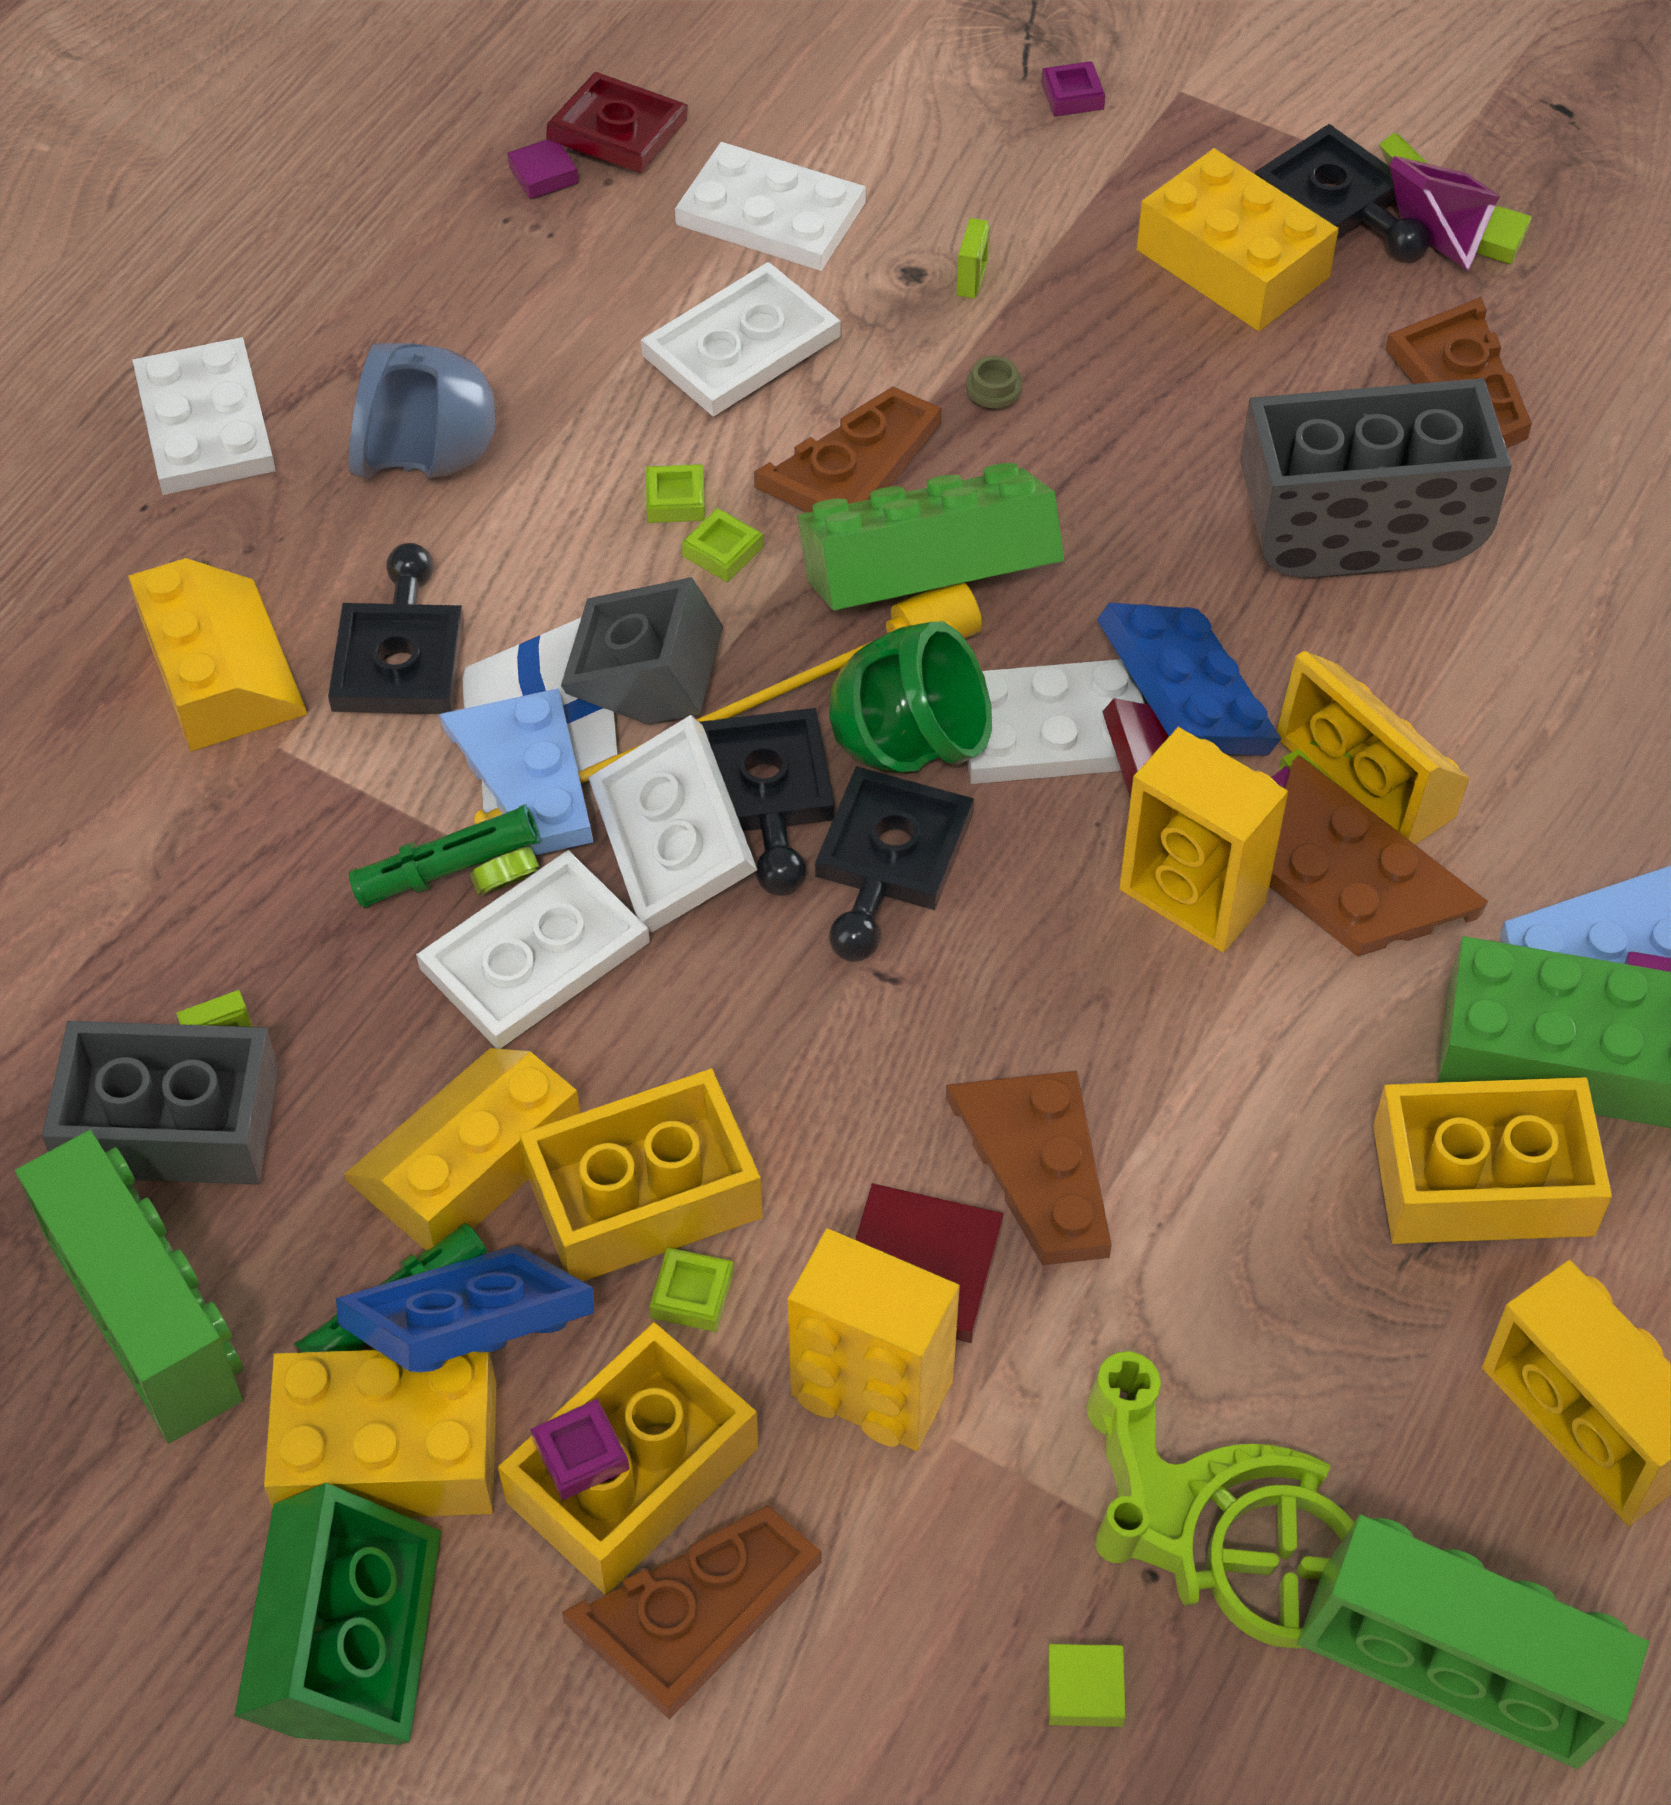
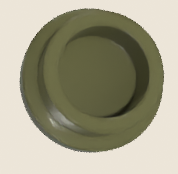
M987 356L977 361L969 372L966 379V391L970 399L980 406L1003 408L1013 404L1020 397L1022 377L1017 371L1015 364L1009 359L1001 356Z

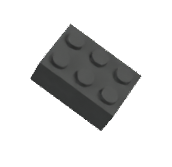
M67 1021L42 1134L48 1152L91 1129L104 1152L117 1147L135 1180L260 1185L279 1074V1067L268 1030L262 1027Z

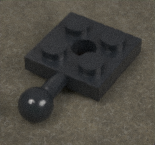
M1330 124L1324 126L1254 173L1338 227L1337 239L1364 221L1386 237V245L1390 254L1400 261L1409 262L1417 260L1424 255L1429 247L1430 234L1423 222L1411 217L1398 219L1384 209V207L1396 200L1390 167ZM1333 183H1338V184H1340V185H1337V186H1327V185H1324V184H1333Z
M404 543L391 551L386 563L388 576L395 584L393 604H342L328 694L331 712L442 714L453 711L464 626L462 605L417 604L419 588L427 584L432 577L434 570L433 559L430 553L421 545ZM394 652H406L412 655L410 659L401 664L393 665L383 662Z
M816 708L699 722L703 725L742 830L761 829L765 852L759 857L756 864V877L759 884L765 891L776 896L794 893L805 880L806 865L802 856L789 846L786 826L834 819V802ZM763 763L774 765L780 770L776 775L769 778H758L748 772L753 766Z
M858 766L855 767L815 861V877L860 889L852 910L838 916L832 923L829 931L830 945L840 958L850 962H859L869 958L877 950L880 942V931L875 919L885 896L928 909H936L972 818L974 798ZM897 829L908 833L911 839L902 845H889L881 841L879 836L888 830Z

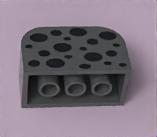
M1484 378L1249 398L1240 456L1241 468L1264 558L1275 570L1295 577H1322L1434 567L1457 561L1471 554L1489 539L1497 525L1512 468Z

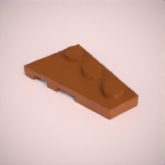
M1482 297L1388 334L1385 350L1415 384L1484 378L1506 448L1528 439L1532 422L1513 375L1507 373L1500 358L1501 345L1496 332H1490L1485 320L1487 310Z
M892 386L840 418V427L818 441L809 437L794 447V455L777 466L769 462L754 471V487L806 512H813V504L828 499H846L848 504L870 500L869 494L872 491L892 485L940 426L942 408Z
M1077 1071L946 1085L947 1102L956 1117L960 1115L973 1137V1146L983 1164L988 1163L1005 1192V1202L1041 1264L1051 1265L1110 1258L1112 1244Z
M767 1505L690 1545L688 1553L650 1573L646 1568L622 1580L623 1587L590 1604L584 1600L562 1612L563 1620L575 1634L670 1720L822 1563L821 1550Z

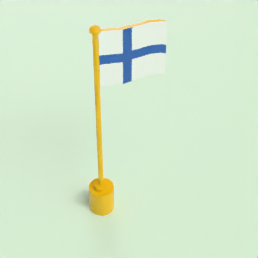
M964 582L927 590L891 607V620L886 622L887 633H890L901 627L944 621L960 632L963 638L966 639L981 632L982 617L974 595ZM581 618L465 667L463 676L464 708L559 688L581 784L589 781L588 777L640 746L638 745L618 754L614 712L568 695L561 687ZM867 644L696 720L701 722L731 718L842 668L858 650ZM483 781V810L479 809L475 813L474 825L502 814L497 807L496 799Z

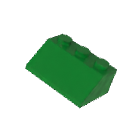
M328 1483L321 1484L273 1504L234 1716L294 1738L402 1745L410 1742L441 1530Z

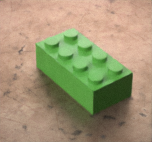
M1001 463L984 468V476L962 480L960 475H943L927 480V488L905 492L903 487H885L872 491L869 494L870 500L848 504L846 499L841 498L817 502L812 505L813 512L797 515L808 583L834 611L1064 561L1055 491L1025 469L1018 468L1017 464Z
M1462 936L1449 980L1437 1083L1587 1077L1595 1115L1671 1128V972Z
M90 1129L15 1169L14 1171L46 1241L166 1442L169 1444L242 1402L243 1398L234 1376L242 1372L244 1367L229 1341L233 1339L232 1334L216 1305L212 1301L206 1304L196 1288L200 1286L199 1281L180 1249L172 1250L164 1236L167 1234L166 1228L149 1198L146 1197L141 1200L133 1187V1184L136 1183L117 1147L104 1152Z
M1360 1514L1323 1569L1297 1645L1578 1770L1626 1724L1650 1641L1628 1632L1624 1623L1610 1615L1599 1612L1585 1613L1557 1601L1550 1590L1537 1583L1523 1580L1512 1581L1486 1570L1480 1560L1466 1552L1455 1549L1441 1550L1413 1538L1412 1533L1398 1522L1385 1518L1370 1519Z

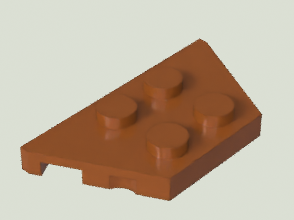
M1298 755L1293 760L1285 787L1288 790L1270 881V887L1357 957L1384 949L1395 940L1410 941L1432 933L1434 926L1462 917L1467 923L1477 920L1483 914L1488 902L1486 899L1303 757Z

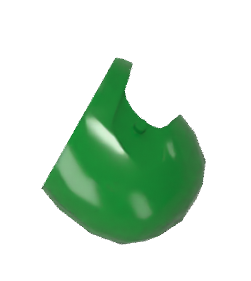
M944 621L901 627L873 640L858 650L841 668L830 689L829 719L836 742L855 761L882 772L919 771L927 762L941 757L943 761L949 764H961L976 757L987 748L992 732V707L985 676L974 651L963 636Z

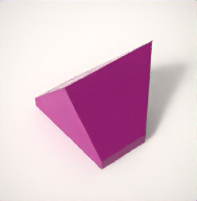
M1394 156L1389 167L1400 218L1411 217L1423 222L1430 234L1429 244L1466 271H1469L1500 196L1465 172Z

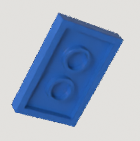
M1108 603L1097 621L1168 736L1177 727H1180L1199 739H1206L1214 743L1225 754L1269 755L1282 738L1267 717L1266 708L1255 698L1240 675L1237 663L1226 653L1211 630L1210 621L1199 609L1146 604Z
M514 1245L336 1298V1308L339 1326L401 1365L404 1369L412 1372H429L441 1368L445 1364V1360L470 1352L496 1351L503 1348L508 1340L530 1333H552L559 1331L567 1325L568 1321L594 1314L592 1286L519 1245Z

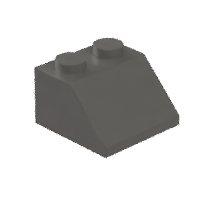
M692 577L587 598L561 687L568 695L645 724L681 719L689 715H700L723 625Z

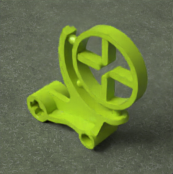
M1117 1352L1107 1357L1098 1370L1086 1404L1087 1415L1092 1425L1105 1435V1455L1111 1466L1118 1498H1115L1109 1504L1095 1536V1547L1099 1555L1111 1563H1124L1133 1558L1174 1573L1177 1591L1185 1606L1197 1604L1199 1601V1590L1210 1588L1222 1612L1236 1627L1247 1635L1276 1647L1304 1648L1297 1645L1302 1628H1299L1298 1577L1292 1572L1286 1573L1279 1583V1625L1268 1622L1250 1611L1239 1600L1227 1580L1225 1571L1271 1575L1279 1564V1557L1274 1553L1224 1549L1223 1542L1226 1531L1239 1517L1251 1510L1277 1505L1278 1555L1282 1559H1289L1297 1548L1296 1508L1309 1512L1321 1519L1342 1541L1354 1524L1353 1520L1337 1504L1317 1493V1489L1321 1487L1327 1477L1331 1465L1293 1449L1265 1444L1231 1445L1208 1451L1186 1463H1167L1160 1458L1156 1449V1400L1161 1387L1159 1371L1152 1361L1142 1354L1135 1352ZM1120 1391L1127 1393L1126 1399L1119 1397ZM1282 1477L1301 1481L1300 1486L1271 1485L1261 1487L1246 1493L1238 1499L1228 1491L1229 1488L1259 1478ZM1213 1501L1224 1514L1220 1518L1208 1544L1206 1570L1196 1572L1193 1559L1195 1527L1200 1514ZM1306 1556L1298 1565L1296 1573L1300 1578L1320 1580L1323 1569L1330 1558Z

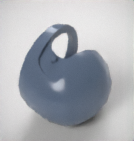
M373 343L364 364L355 400L349 444V472L351 475L372 479L381 469L402 467L405 471H412L414 468L419 469L426 474L427 478L452 475L476 463L488 450L496 429L494 391L482 371L472 360L449 349L415 343Z

